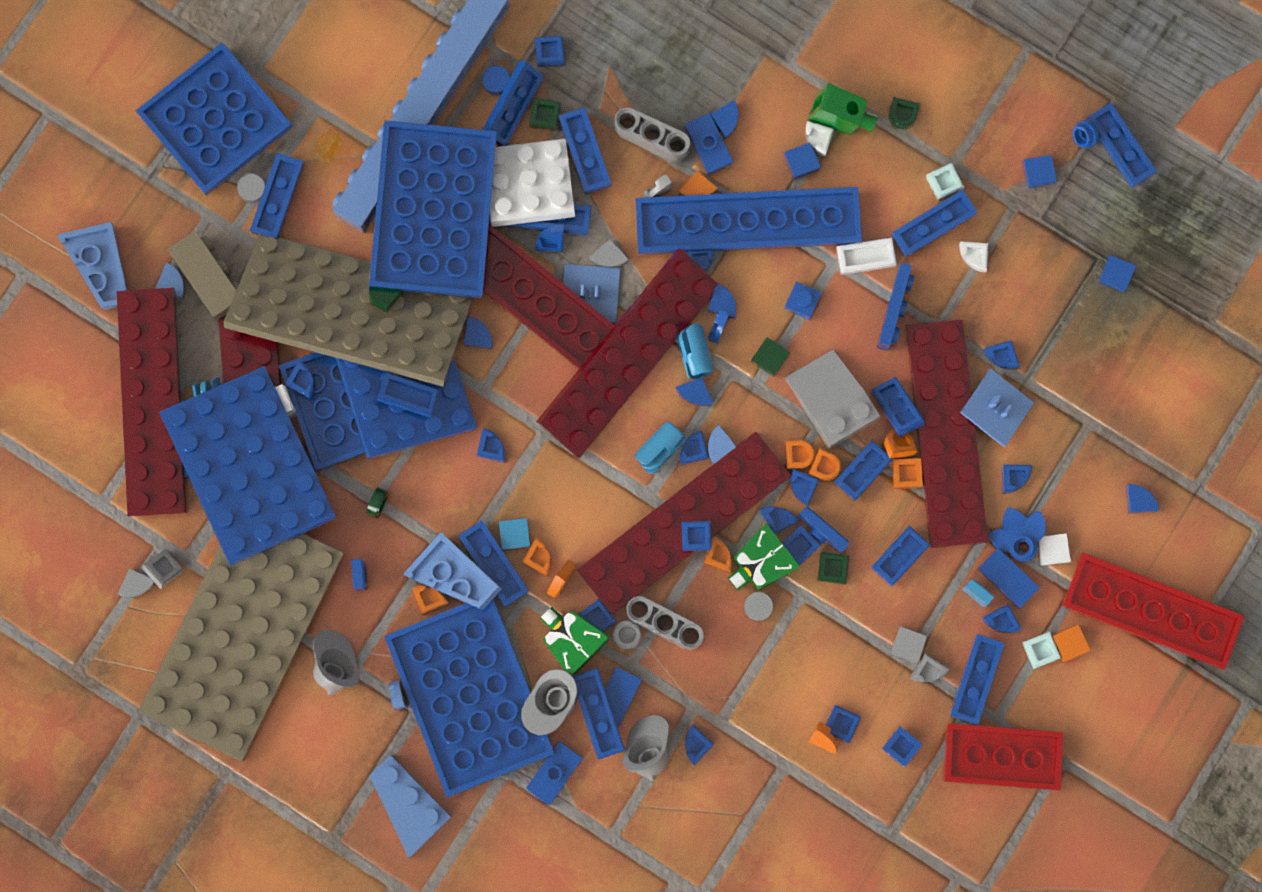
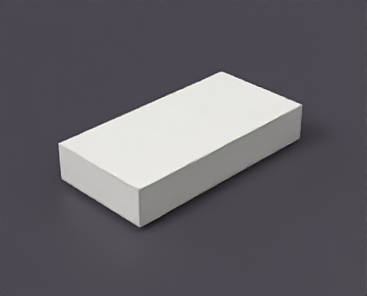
M892 238L840 245L836 248L841 275L891 268L897 265Z

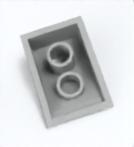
M834 350L785 377V380L828 450L874 424L880 417L866 392Z

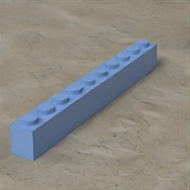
M466 0L467 3L462 10L458 9L455 12L449 31L447 33L443 32L440 35L436 44L438 48L434 54H429L422 64L423 71L419 77H414L407 87L408 94L404 100H399L392 111L393 117L390 121L434 125L511 7L510 0ZM384 124L377 134V142L374 146H369L362 157L364 162L359 169L352 171L347 180L349 185L344 192L337 194L332 204L334 207L332 210L337 218L362 233H365L376 216Z

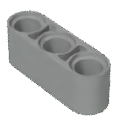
M622 108L617 112L615 116V131L622 139L672 162H682L688 157L690 139L684 132L632 108ZM624 119H631L635 124L631 128H623L620 122ZM653 130L658 132L660 136L655 140H650L646 138L645 134ZM674 142H680L685 148L682 151L676 152L670 148V145Z
M642 596L632 598L627 605V616L631 621L667 641L689 651L697 649L702 644L704 638L703 631L694 622ZM636 603H643L648 608L647 614L642 618L635 617L631 612L632 606ZM662 616H668L673 621V627L668 631H662L657 626V620ZM687 629L695 630L699 637L698 641L695 644L685 643L682 639L684 631Z

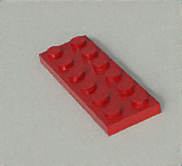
M1086 553L1080 554L1061 607L1221 670L1226 669L1244 619V615Z

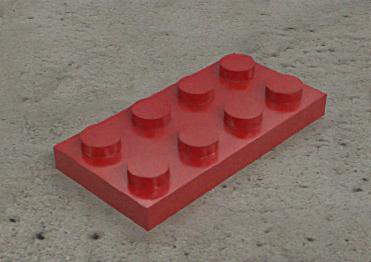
M947 723L943 782L1059 791L1061 790L1063 732Z

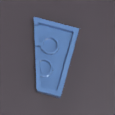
M109 222L58 234L59 240L64 245L103 310L116 308L117 291H127L128 287L114 224Z
M442 532L403 574L412 580L481 610H484L502 590L497 583Z
M390 755L369 776L408 858H411L451 816Z

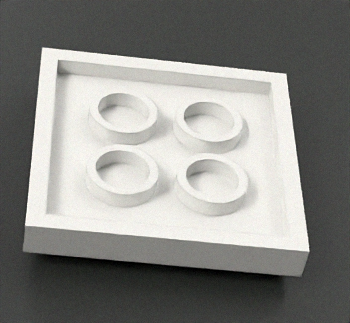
M566 139L495 147L490 203L492 227L575 217Z

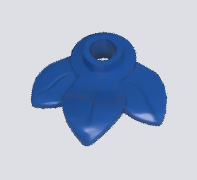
M1008 507L1003 516V529L991 531V541L1001 551L1010 552L1014 559L1021 562L1030 561L1036 556L1038 542L1044 537L1046 532L1044 516L1041 512H1036L1027 519L1020 511ZM1023 542L1029 545V550L1026 553L1019 551V545Z

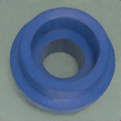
M1088 120L1078 122L1072 131L1073 140L1080 147L1090 148L1098 142V130Z

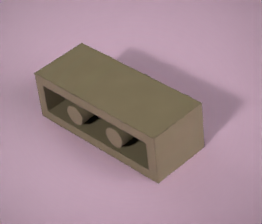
M194 231L167 250L213 318L219 323V319H225L239 283L236 280L231 283L226 276L230 270L222 258L218 260L214 258L211 251L215 248L205 235L201 238Z

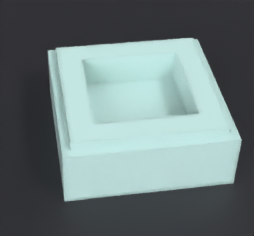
M952 163L926 175L938 201L964 189Z
M1050 632L1022 642L1033 669L1061 658Z

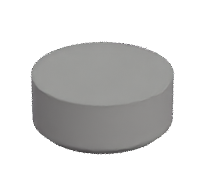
M247 174L239 180L237 190L244 201L257 203L261 200L266 184L260 176Z
M763 592L750 594L744 603L746 615L754 621L767 619L773 610L771 598Z
M622 621L614 628L613 639L621 649H633L641 641V629L633 621Z

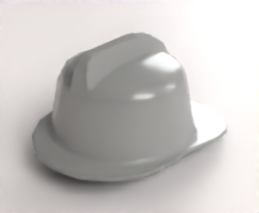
M323 630L318 633L313 640L316 660L313 668L315 681L322 688L326 689L328 695H334L337 691L356 685L360 675L351 643L345 636L333 630Z
M556 669L543 674L525 701L521 719L524 727L531 733L536 735L550 734L557 730L567 715L574 710L577 702V685L574 678L568 672Z
M651 715L641 719L630 730L627 739L623 765L627 770L637 772L647 777L650 781H654L657 774L662 772L669 763L667 748L669 725L664 718L658 715Z

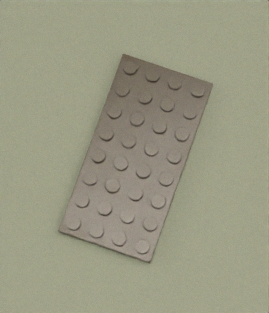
M259 234L224 319V328L444 387L474 298L403 291L400 298L386 313L374 306L369 300L371 262L279 237L275 239Z
M301 534L230 566L221 546H219L138 712L241 762L244 761L345 553L308 535Z

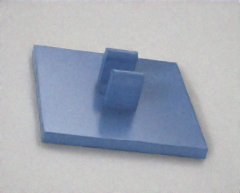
M565 264L563 284L611 323H616L620 268Z
M989 369L960 413L1005 447L1034 402L994 370Z

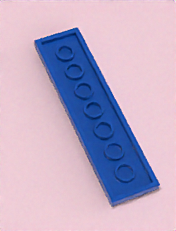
M858 187L635 198L638 255L675 253L677 249H682L686 253L687 251L702 250L726 251L845 245L862 242Z

